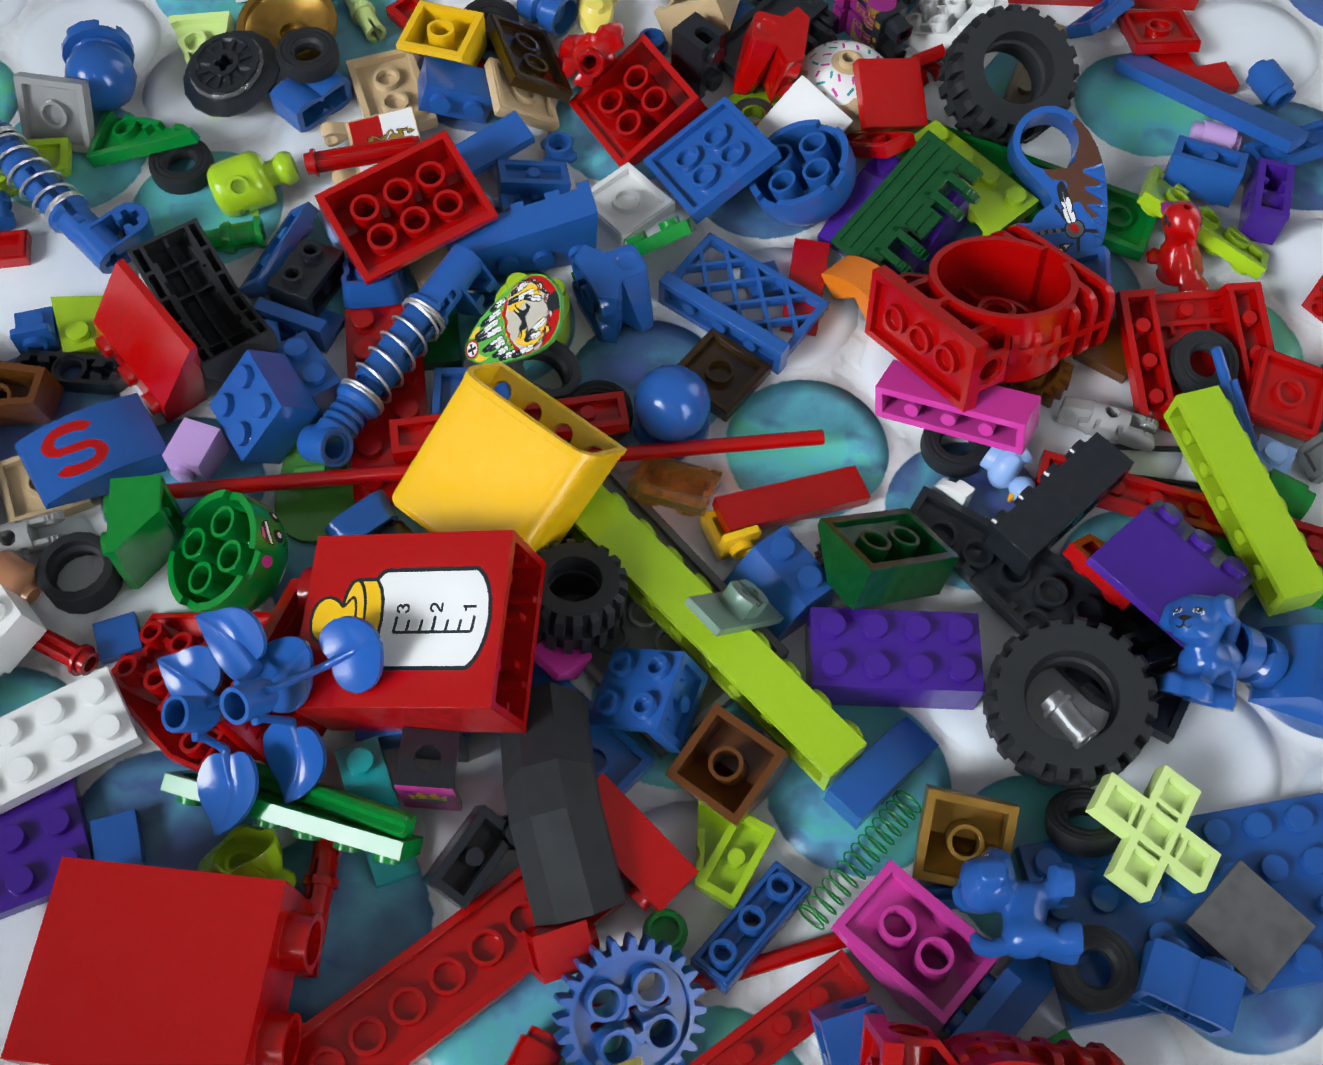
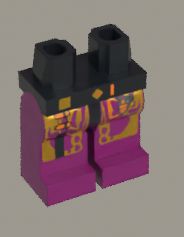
M834 0L836 4L833 5L832 13L837 15L839 19L831 29L837 35L844 31L854 41L873 48L883 58H905L907 51L899 44L908 40L912 34L913 26L905 19L908 6L903 1L897 3V0Z

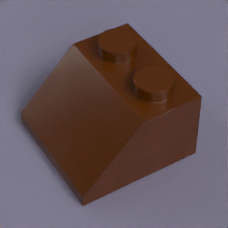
M715 702L669 767L665 776L738 827L770 794L792 762V759L787 751Z

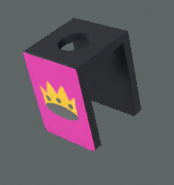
M403 727L394 787L406 807L450 811L462 810V801L455 786L457 762H468L469 753L461 731ZM415 759L440 760V763L433 770L423 771L417 768Z

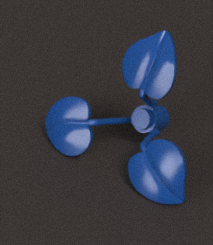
M232 606L195 615L199 628L215 659L223 671L234 680V686L225 689L220 696L222 714L230 723L240 725L250 720L254 726L261 723L271 724L264 733L263 749L269 768L281 788L284 803H291L303 797L318 784L324 774L327 764L324 742L314 727L309 725L297 727V721L292 716L269 715L267 713H270L278 702V691L332 668L336 682L346 691L362 693L374 687L380 680L384 665V646L380 640V634L371 623L363 618L343 616L334 619L323 628L319 635V645L328 660L273 683L270 680L256 677L263 669V664L259 658L266 653L267 638L262 624L254 613L243 607Z
M292 636L271 641L267 644L266 653L259 658L263 664V669L256 677L276 683L313 667V651L310 648L309 642L303 638ZM197 645L157 659L165 685L171 695L162 706L161 720L167 731L171 733H191L193 742H203L220 752L211 754L202 763L197 776V790L203 810L212 823L214 835H223L240 824L253 807L259 790V774L254 759L249 753L235 752L231 754L229 745L207 735V732L215 727L220 719V696L216 691L223 683L224 671L208 646ZM313 676L278 691L279 699L272 711L290 713L300 708L310 694Z

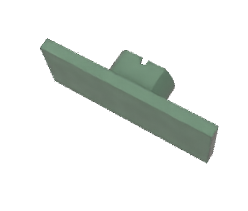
M747 579L731 581L722 592L690 596L684 602L716 637L780 624L784 618L769 603L765 594Z

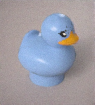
M991 447L979 464L988 471L987 477L993 487L1009 489L1007 497L1009 503L1014 501L1027 486L1030 485L1036 488L1035 482L1031 478L1026 476L1017 477L1026 463H1032V456L1027 448L1023 455Z

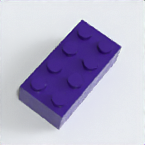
M827 607L810 608L805 625L806 684L812 690L818 689L823 692L832 705L974 710L985 692L978 613L881 609L852 610L851 608Z

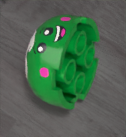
M223 489L212 492L202 498L190 509L181 524L187 527L181 537L177 552L172 550L169 552L167 575L172 595L179 604L187 606L198 613L232 606L243 607L253 612L274 594L284 576L289 553L284 526L271 508L261 501L242 493Z

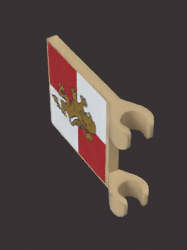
M412 106L345 123L325 122L320 126L321 135L324 138L325 144L329 147L337 146L349 139L351 146L409 135L415 137L417 144L422 142ZM378 163L355 167L356 170L339 169L333 171V184L336 185Z

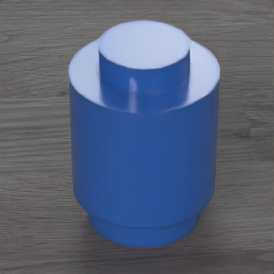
M1262 59L1248 70L1246 84L1264 106H1270L1272 110H1277L1286 105L1295 96L1294 82L1274 59L1267 61Z

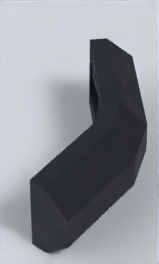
M197 218L127 249L129 257L148 289L197 346L201 370L207 378L225 382L247 349L275 353L279 342L272 328L243 296Z
M552 682L532 686L526 733L500 732L503 790L509 826L535 926L556 925L598 914L625 903L627 898L601 802L595 771L588 706L583 692Z

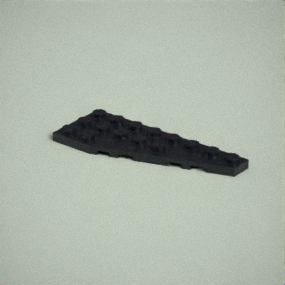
M923 486L910 508L924 524L959 555L952 570L1020 635L1024 627L1034 622L1040 627L1045 625L1047 618L1059 616L1062 619V623H1071L1073 617L1076 616L1087 618L1086 626L1097 628L1100 622L1112 627L1109 635L1117 640L1130 631L1154 623L1135 605L1122 611L1118 606L1109 603L1094 583L1074 570L1069 560L1050 550L1020 577L984 545L991 531L987 527L991 521L990 519L926 486ZM1166 634L1160 642L1163 644L1174 639ZM1147 647L1139 650L1130 649L1133 654L1144 655L1148 650ZM1178 659L1146 671L1148 678H1155L1158 690L1153 696L1154 702L1159 704L1158 717L1152 724L1154 731L1151 736L1166 744H1169L1174 739L1190 702L1182 700V697L1159 691L1161 676L1168 671L1175 672L1178 667ZM1054 667L1090 703L1110 713L1107 695L1093 677L1075 668Z

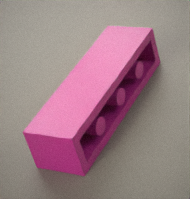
M894 359L875 386V416L1001 450L1011 451L1016 454L1023 455L1038 427L1041 396L993 385L979 391L976 407L963 413L903 363Z

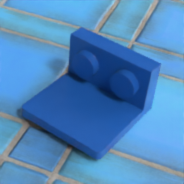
M615 648L589 714L590 725L597 728L647 732L667 752L680 753L686 744L709 676L685 651Z

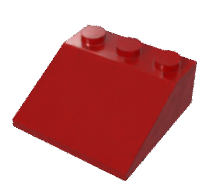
M644 33L618 55L608 68L603 69L598 77L593 78L592 86L583 88L568 102L619 167H622L627 162L633 166L642 162L647 156L708 109Z
M123 258L117 261L93 320L98 336L94 339V342L106 359L113 357L120 365L117 367V370L129 387L136 384L143 393L140 396L141 400L151 414L155 416L160 413L169 424L207 400L198 349Z

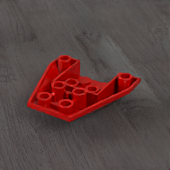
M252 612L259 619L263 627L271 615L269 612ZM152 613L139 631V639L143 643V650L133 654L122 655L111 672L131 716L171 761L198 772L208 756L220 752L203 742H193L191 733H171L165 729L161 720V710L164 702L171 695L165 685L157 659L177 653L191 646H208L195 618V615L199 613ZM225 672L223 683L216 691L219 696L233 682V679ZM216 726L207 732V735L229 745L231 754L244 752Z

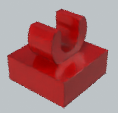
M943 44L910 57L920 58L923 87L929 83L927 72L932 74L934 82L939 81L938 75L941 66L938 62L942 60L946 52Z

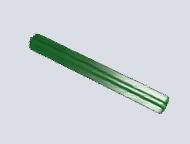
M255 762L259 774V790L283 798L281 788L270 768L265 764ZM319 782L306 795L293 801V803L399 839L411 837L415 831L414 825L417 820L413 813Z

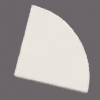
M949 478L940 479L930 488L965 507H968L975 491L974 487L965 481L958 480L955 483L949 481Z

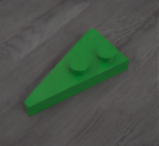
M103 111L85 158L94 168L108 164L115 165L121 161L138 157L145 158L150 154L197 144L200 136L193 128H188L183 124L176 123L172 128H169L161 120L145 117L136 118L134 115L126 114L121 119L117 118L112 111Z
M677 215L659 223L658 226L661 231L649 237L644 230L625 240L627 244L634 245L640 255L643 256L685 237L697 229L691 217L680 221ZM571 272L573 280L576 281L574 273Z

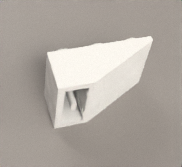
M919 0L918 4L905 17L913 26V30L908 40L903 43L919 52L943 44L946 51L952 45L953 40L975 17L981 13L986 14L990 8L1002 6L1005 9L1009 5L1008 0ZM999 52L985 54L984 69Z

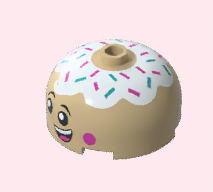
M836 40L822 44L809 52L803 59L797 79L803 75L853 120V124L845 132V135L854 131H861L852 63L857 59L883 57L873 48L863 43L850 40Z

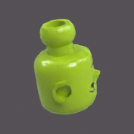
M246 151L215 162L207 171L208 184L218 207L225 215L234 218L246 214L258 216L260 209L277 202L275 186L280 184L293 185L300 179L296 163L288 151L277 152L268 161H264L261 155L254 151Z

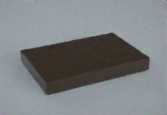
M489 13L485 20V26L509 85L568 103L574 93L562 70L547 32Z

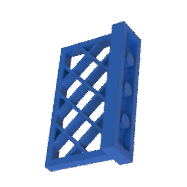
M710 232L673 273L667 271L659 280L658 302L706 332H709L712 328L716 329L771 365V371L777 375L786 366L787 358L828 310L830 303ZM712 247L723 254L724 260L705 262L704 254ZM746 267L753 271L754 277L735 280L732 269ZM727 270L728 281L709 283L708 271ZM701 272L703 284L690 285L682 280V278L686 274ZM775 284L783 289L784 295L765 298L762 286ZM757 288L759 298L739 301L737 289ZM731 290L733 301L720 303L712 298L711 292ZM806 302L815 308L811 314L795 316L793 304ZM787 305L789 317L769 318L767 307ZM761 308L764 320L750 321L742 315L741 310ZM791 326L793 336L788 342H785L773 334L772 328Z

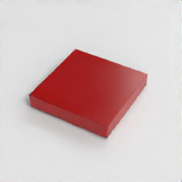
M1182 8L1127 10L1117 17L1116 22L1133 55L1199 52L1201 40Z
M920 58L857 59L852 63L861 131L921 130L928 125Z
M1262 346L1256 351L1244 396L1251 422L1304 442L1318 435L1323 417V368Z

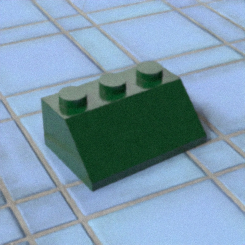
M908 508L820 518L818 523L827 584L840 596L841 601L852 610L939 595L959 558V555Z

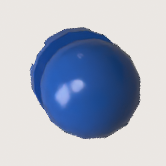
M96 19L80 21L70 26L66 30L67 36L63 43H61L62 57L66 64L64 77L88 80L92 110L116 111L130 102L137 81V74L133 67L135 57L134 46L130 36L121 27L116 25V29L109 26L99 25V20Z
M661 365L645 374L634 395L635 439L637 438L640 444L707 439L711 399L706 383L697 372L681 365ZM684 457L661 458L660 460L680 461Z

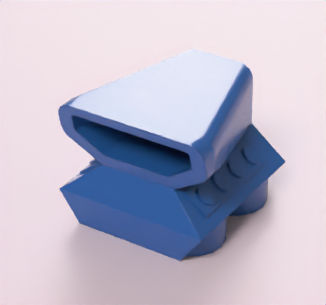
M583 244L576 256L571 259V266L576 281L572 282V288L577 305L598 341L617 344L623 322L639 331L652 329L654 318L647 265L637 248L632 244H627L608 252H603Z

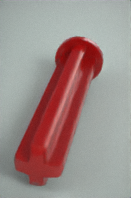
M413 135L322 151H315L314 148H311L309 153L303 154L304 164L308 175L315 174L316 177H320V173L380 163L416 145L417 141Z
M49 629L32 647V649L68 666V672L73 676H87L91 674L99 661V655L95 652V648L92 645L83 644L80 646Z

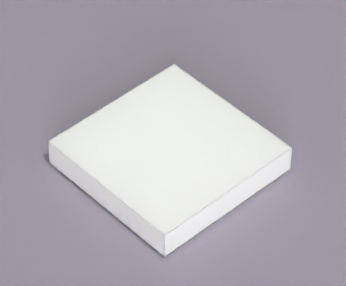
M801 75L756 127L768 138L774 132L789 124L802 120L819 119L821 124L834 128L838 126L845 133L853 124V120Z
M629 162L591 187L598 211L597 224L622 246L627 245L625 239L644 230L647 231L675 211L676 202Z

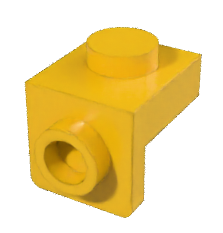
M714 510L702 513L699 519V524L717 561L731 557L734 560L744 558L752 547L757 544L762 533L759 526L754 525L724 534Z

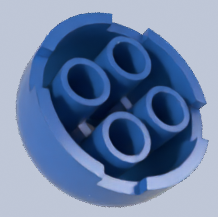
M809 119L789 124L768 137L778 148L782 159L748 184L760 208L773 220L784 225L797 227L817 224L838 212L852 194L857 179L856 158L842 129L838 126L834 128L823 125L819 119Z

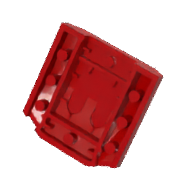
M1261 281L1225 284L1219 290L1156 294L1155 288L1123 290L1115 294V308L1134 411L1137 414L1155 419L1159 423L1158 428L1166 432L1172 433L1163 416L1175 396L1184 393L1172 381L1169 375L1167 360L1173 345L1184 335L1195 330L1206 329L1222 334L1232 343L1239 357V371L1236 379L1239 380L1243 397L1245 396L1256 351L1262 346L1275 351ZM1204 351L1192 353L1190 358L1192 369L1201 376H1212L1216 370L1212 356Z

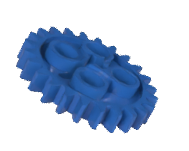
M625 932L622 946H619L616 940L609 935L606 936L605 951L600 952L592 944L588 946L592 958L588 963L577 957L573 959L575 966L579 970L576 976L569 974L561 976L570 987L569 991L554 994L556 1001L565 1009L551 1014V1018L556 1025L564 1026L553 1035L559 1045H567L561 1051V1055L567 1063L575 1061L574 1065H615L635 1057H641L643 1065H671L672 1063L675 1065H686L680 1054L684 1049L697 1051V1046L689 1038L691 1033L704 1032L705 1028L694 1018L706 1013L707 1008L701 1002L694 1000L701 996L705 989L699 983L692 982L698 975V972L691 965L684 966L687 959L684 954L679 950L671 953L672 946L663 939L655 946V939L647 933H644L638 945L635 936L630 932ZM654 972L655 979L651 987L645 991H638L640 979L647 973ZM602 989H610L609 1000L601 1007H592V1001L597 992ZM668 996V1002L660 1005L659 1003L663 1002L664 999ZM634 1005L635 1008L631 1010V1018L625 1020L629 1016L628 1008ZM659 1019H666L664 1030L657 1036H650L649 1032L652 1025ZM600 1022L593 1030L590 1029L592 1023ZM622 1035L620 1046L613 1052L605 1053L604 1048L607 1041L614 1036Z

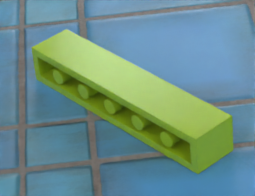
M1219 385L1176 395L1163 417L1237 559L1246 565L1249 574L1255 578L1251 585L1267 616L1270 617L1312 606L1323 595V570L1315 562L1307 547L1303 533L1297 529L1288 512L1285 500L1279 496L1270 480L1268 469L1261 463L1254 451L1248 433L1242 429L1237 420L1231 402L1225 398Z

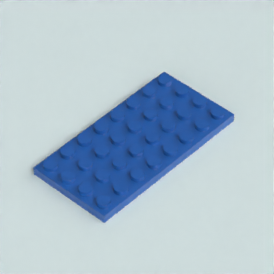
M1323 793L1190 816L1185 827L1221 854L1206 890L1197 894H1193L1164 872L1151 901L1139 903L1103 876L1114 853L1097 858L1080 857L1063 851L1051 840L1020 845L1014 850L1022 878L1030 882L1042 881L1047 876L1048 867L1053 864L1071 863L1075 874L1074 897H1068L1070 904L1068 908H1052L1048 910L1046 920L1048 927L1056 930L1057 926L1065 921H1080L1082 925L1107 927L1121 935L1128 942L1135 953L1138 963L1144 944L1155 937L1160 938L1161 936H1171L1184 941L1189 945L1188 950L1202 959H1205L1207 956H1213L1185 931L1181 925L1231 867L1241 860L1316 926L1267 987L1256 995L1323 983ZM1084 951L1080 955L1077 964L1080 977L1091 986H1105L1110 981L1112 973L1108 960L1096 951ZM1054 986L1068 1031L1161 1014V1012L1153 1010L1132 998L1121 1007L1110 1012H1086L1068 1003L1061 996L1056 986ZM1247 986L1244 987L1242 998L1256 996Z

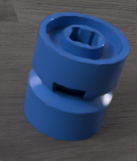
M517 0L516 10L518 15L533 24L538 23L540 28L558 38L565 35L573 26L578 14L579 4L577 0Z
M1241 622L1240 633L1235 645L1243 656V663L1237 680L1253 688L1265 689L1272 687L1282 679L1287 671L1289 664L1288 650L1278 639Z

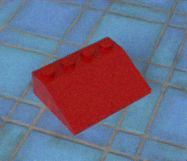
M446 130L314 195L326 222L367 286L499 218L496 210Z

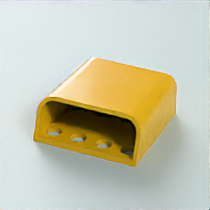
M501 361L473 365L466 370L464 378L392 495V501L399 510L430 533L514 530L535 552L540 548L548 550L549 543L554 541L561 543L627 449ZM502 382H507L511 387V396L508 400L494 391V388ZM537 403L540 406L542 416L539 421L524 412L528 405ZM569 425L572 429L573 436L570 443L554 433L559 426ZM597 446L603 450L593 453L587 452L589 448Z

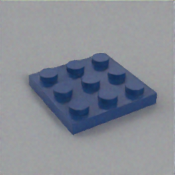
M724 96L647 156L643 162L691 219L698 224L782 159L778 148Z

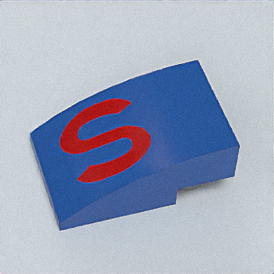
M138 393L110 399L68 414L39 428L15 443V449L46 510L109 494L111 478L151 475L166 471L167 467L162 457L167 446Z

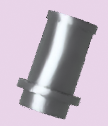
M1060 689L1041 704L1045 711L1043 716L1046 720L1052 719L1070 739L1073 746L1078 749L1094 738L1099 731L1096 727H1093L1072 702L1074 696L1071 693L1066 695Z

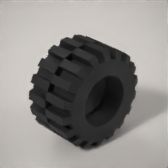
M575 538L566 539L564 544H560L558 541L549 543L548 550L540 548L536 553L546 562L537 643L546 640L547 649L555 651L558 646L563 648V654H572V650L580 649L581 654L591 652V646L595 645L598 649L606 646L607 637L614 639L619 633V626H623L625 620L628 582L626 570L621 568V560L616 555L609 556V549L601 545L596 548L593 546V541L584 540L583 543H575ZM566 591H580L590 595L591 598L572 602L563 600L556 595Z

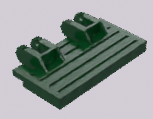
M928 130L830 241L845 256H859L879 266H883L888 262L901 274L905 272L914 273L912 267L906 261L901 260L895 253L904 245L916 258L925 261L930 254L911 235H914L923 243L940 224L943 216L935 211L936 207L940 208L955 221L960 222L965 215L961 208L949 201L946 196L954 189L967 202L976 204L981 197L962 179L971 186H974L983 176V172Z

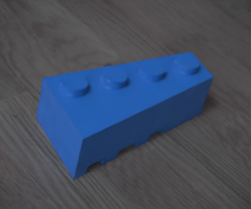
M589 180L576 183V190L560 194L558 189L544 193L545 199L524 205L522 200L509 204V208L503 213L498 214V219L446 245L447 251L449 252L454 245H461L470 249L481 259L493 276L547 270L571 265V259L576 256L583 244L595 249L597 245L598 211Z

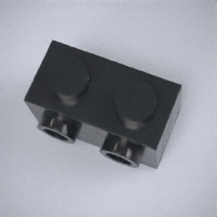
M304 238L297 248L288 254L286 262L278 272L269 278L267 293L269 294L270 301L319 317L342 286L341 276L343 275L342 264L345 260L344 250Z

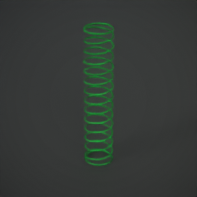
M896 790L892 795L893 801H887L886 809H880L879 817L872 819V826H866L865 834L858 835V843H851V852H844V860H837V869L829 870L830 878H822L823 887L817 886L814 888L816 896L808 895V905L800 904L798 907L800 914L815 928L824 930L825 927L822 921L829 924V920L811 906L808 900L809 897L818 899L830 913L837 915L832 906L818 897L816 889L825 890L836 903L844 906L843 901L837 895L826 889L823 884L824 879L832 881L847 897H852L851 893L843 885L833 880L830 872L833 870L839 872L851 886L859 888L855 880L840 871L838 863H846L858 877L866 880V876L861 870L847 862L845 854H853L862 866L873 871L871 864L854 853L852 846L855 844L859 845L871 859L880 862L877 854L862 845L859 838L860 836L867 837L875 848L887 854V849L879 841L868 836L866 829L869 827L874 828L885 842L894 845V840L887 833L875 827L873 821L874 819H880L890 832L901 837L902 834L899 829L883 819L880 813L881 811H888L895 822L904 828H908V823L900 815L889 810L887 804L889 802L895 803L897 808L906 817L915 820L916 817L913 812L921 813L922 810L919 803L910 794L902 790ZM895 794H896V797H897V799L899 800V802L895 801V799H894ZM897 794L904 795L913 800L920 808V811L917 812L909 808L900 800ZM898 805L909 811L914 818L908 816ZM892 814L899 817L906 824V826L897 821ZM886 823L895 828L900 835L892 831ZM878 831L886 835L892 843L887 841ZM873 841L877 842L885 852L876 846ZM865 849L875 855L877 859L873 858ZM858 857H859L860 859H862L865 863H867L870 868H868L865 864H863V863L858 859ZM853 868L860 872L862 876H860ZM801 908L812 914L823 928L812 923L803 914Z

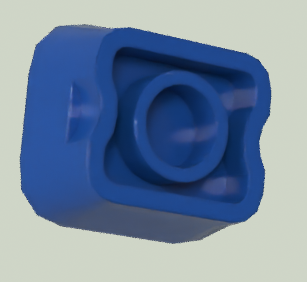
M350 259L344 260L342 264L343 275L341 276L344 307L348 309H364L393 306L405 300L407 295V278L403 268L367 286Z
M383 489L377 490L330 521L325 528L326 536L377 534L392 522L398 521V516Z

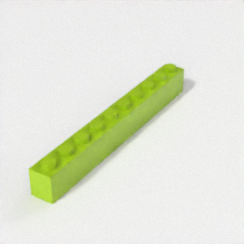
M601 484L567 534L572 539L575 538L576 543H583L584 540L593 541L594 547L598 548L603 545L609 549V556L616 555L621 560V568H625L627 573V594L779 747L787 751L791 759L825 791L862 756L867 742L864 740L861 730L848 719L843 720L832 709L830 700L823 692L818 689L812 690L801 679V673L791 661L787 659L782 660L771 650L768 639L758 630H746L716 637L684 604L690 596L713 593L707 579L699 573L694 575L684 565L682 556L674 547L670 545L666 547L656 537L654 529L646 520L642 518L638 520L629 511L627 503L618 493H610Z

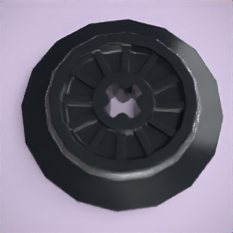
M235 30L211 37L200 45L188 62L183 77L186 97L195 109L208 116L231 117L248 112L264 101L276 85L280 72L276 49L268 38L253 31Z

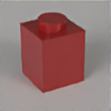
M585 918L556 925H537L522 930L533 976L542 984L562 979L561 976L563 974L573 975L578 973L579 970L575 966L573 959L577 957L588 963L592 959L588 947L590 944L594 945L598 950L600 949L596 929L593 923H587Z

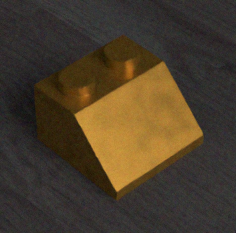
M926 784L918 825L912 878L954 887L958 883L962 864L970 858L980 856L987 848L999 847L1007 851L1011 856L1020 807L1010 801Z

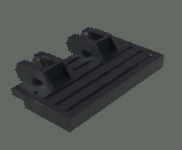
M762 0L732 25L730 31L726 32L723 71L734 79L740 43L755 13L758 11L782 17L796 7L804 11L810 17L805 55L822 44L837 40V36L833 31H830V28L838 22L839 17L828 10L829 4L823 0ZM762 83L752 91L754 94L760 89L765 91Z

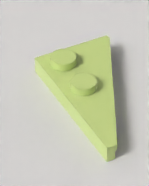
M229 11L172 15L168 18L178 38L179 47L185 55L184 59L187 65L202 43L215 35L233 31L235 21Z

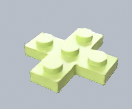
M1167 765L1155 769L1143 795L1115 773L1111 772L1104 775L1085 810L1086 813L1121 838L1103 876L1139 903L1151 901L1164 872L1193 894L1204 892L1221 854L1185 827L1202 791Z

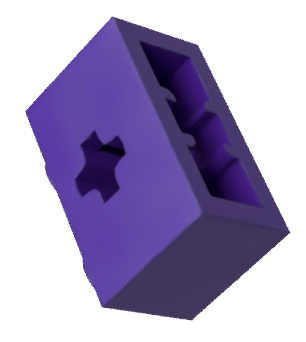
M1262 157L1259 158L1244 185L1238 230L1251 241L1273 245L1288 221L1296 165Z

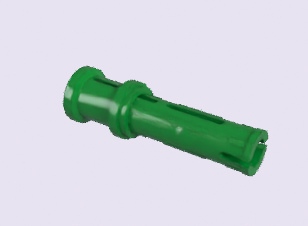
M254 216L253 221L236 224L226 221L220 224L219 228L204 231L217 252L225 250L226 253L236 254L238 249L255 246L264 249L268 245L264 224L260 216Z

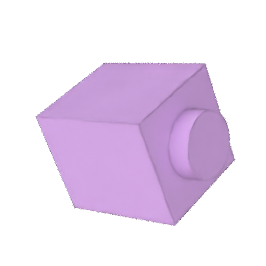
M184 417L162 457L171 471L170 474L180 482L212 480L229 451V446L220 428Z

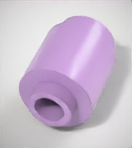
M1204 120L1203 122L1195 121L1188 135L1190 138L1236 151L1239 150L1242 136L1237 135L1238 130L1209 120Z

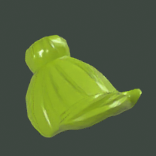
M247 824L234 828L197 866V871L285 880L293 887H295L297 881L295 873L283 867V850L274 830L268 828L259 829Z

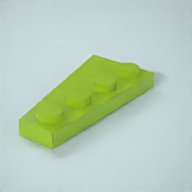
M1156 164L1145 177L1137 203L1140 204L1142 210L1148 215L1162 218L1160 203L1165 201L1172 203L1182 200L1192 201L1187 196L1190 191L1180 183L1172 187L1161 178L1164 171ZM1209 206L1198 207L1202 215V226L1196 241L1200 243L1201 248L1212 256L1218 255L1228 261L1232 269L1244 276L1248 274L1257 280L1267 269L1269 254L1234 226H1228L1226 229L1222 227L1221 219Z

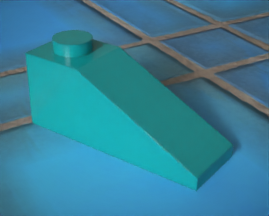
M377 736L334 750L345 791L401 809L386 756ZM365 851L378 889L421 873L416 856L401 860L400 865H389L375 861L373 859L374 853Z

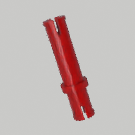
M324 838L314 841L308 874L303 875L302 886L305 887L304 897L311 902L309 912L322 915L324 925L323 942L314 970L311 973L296 972L295 977L315 979L319 976L320 959L328 925L333 892L338 890L340 879L336 878L341 851L332 847L334 841Z

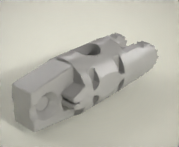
M1065 396L1057 416L1058 422L1087 435L1093 436L1098 432L1110 442L1147 452L1155 448L1156 439L1153 435L1158 430V421L1095 400L1090 401Z
M63 509L1 524L0 552L9 550L20 556H26L44 551L49 544L64 535L55 534L40 539L37 529L63 522L65 520ZM15 536V542L11 545V540Z

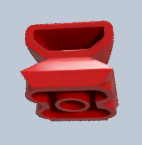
M796 7L783 17L763 11L755 13L740 43L733 83L734 93L748 95L762 83L770 104L778 102L790 89L794 79H797L805 55L810 17L804 11Z

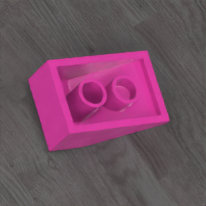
M891 859L831 927L835 934L895 1001L920 1024L928 1025L937 1037L970 998L988 973L992 971L1000 958L990 959L976 955L970 947V935L978 932Z

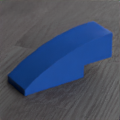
M906 716L873 744L828 788L823 800L857 830L911 776L939 744Z

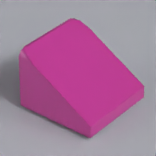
M546 640L536 645L534 662L554 681L573 680L579 677L591 660L592 654L591 652L581 654L580 649L572 650V654H563V648L558 646L555 651L546 648Z

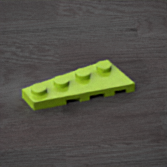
M937 119L914 134L917 143L928 130L983 172V176L974 186H971L962 179L981 197L976 204H969L967 219L971 224L976 223L983 232L982 236H988L1000 230L1005 231L1009 226L1018 224L1036 210L1039 200Z

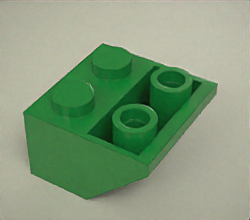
M161 474L111 478L109 495H105L103 498V511L107 519V531L101 533V550L105 557H109L116 568L117 574L122 576L130 589L141 588L168 562L170 550L177 552L183 535V524H181L183 519L180 516L183 512Z

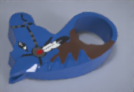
M1042 106L1031 110L1017 124L1008 143L1007 158L1013 173L1039 200L1044 209L1035 215L1030 224H1018L1024 225L1066 254L1100 247L1104 240L1107 225L1108 201L1105 169L1098 146L1089 130L1067 109L1058 106ZM1038 125H1048L1059 129L1067 137L1071 146V159L1067 168L1043 169L1030 163L1021 149V134L1027 129Z

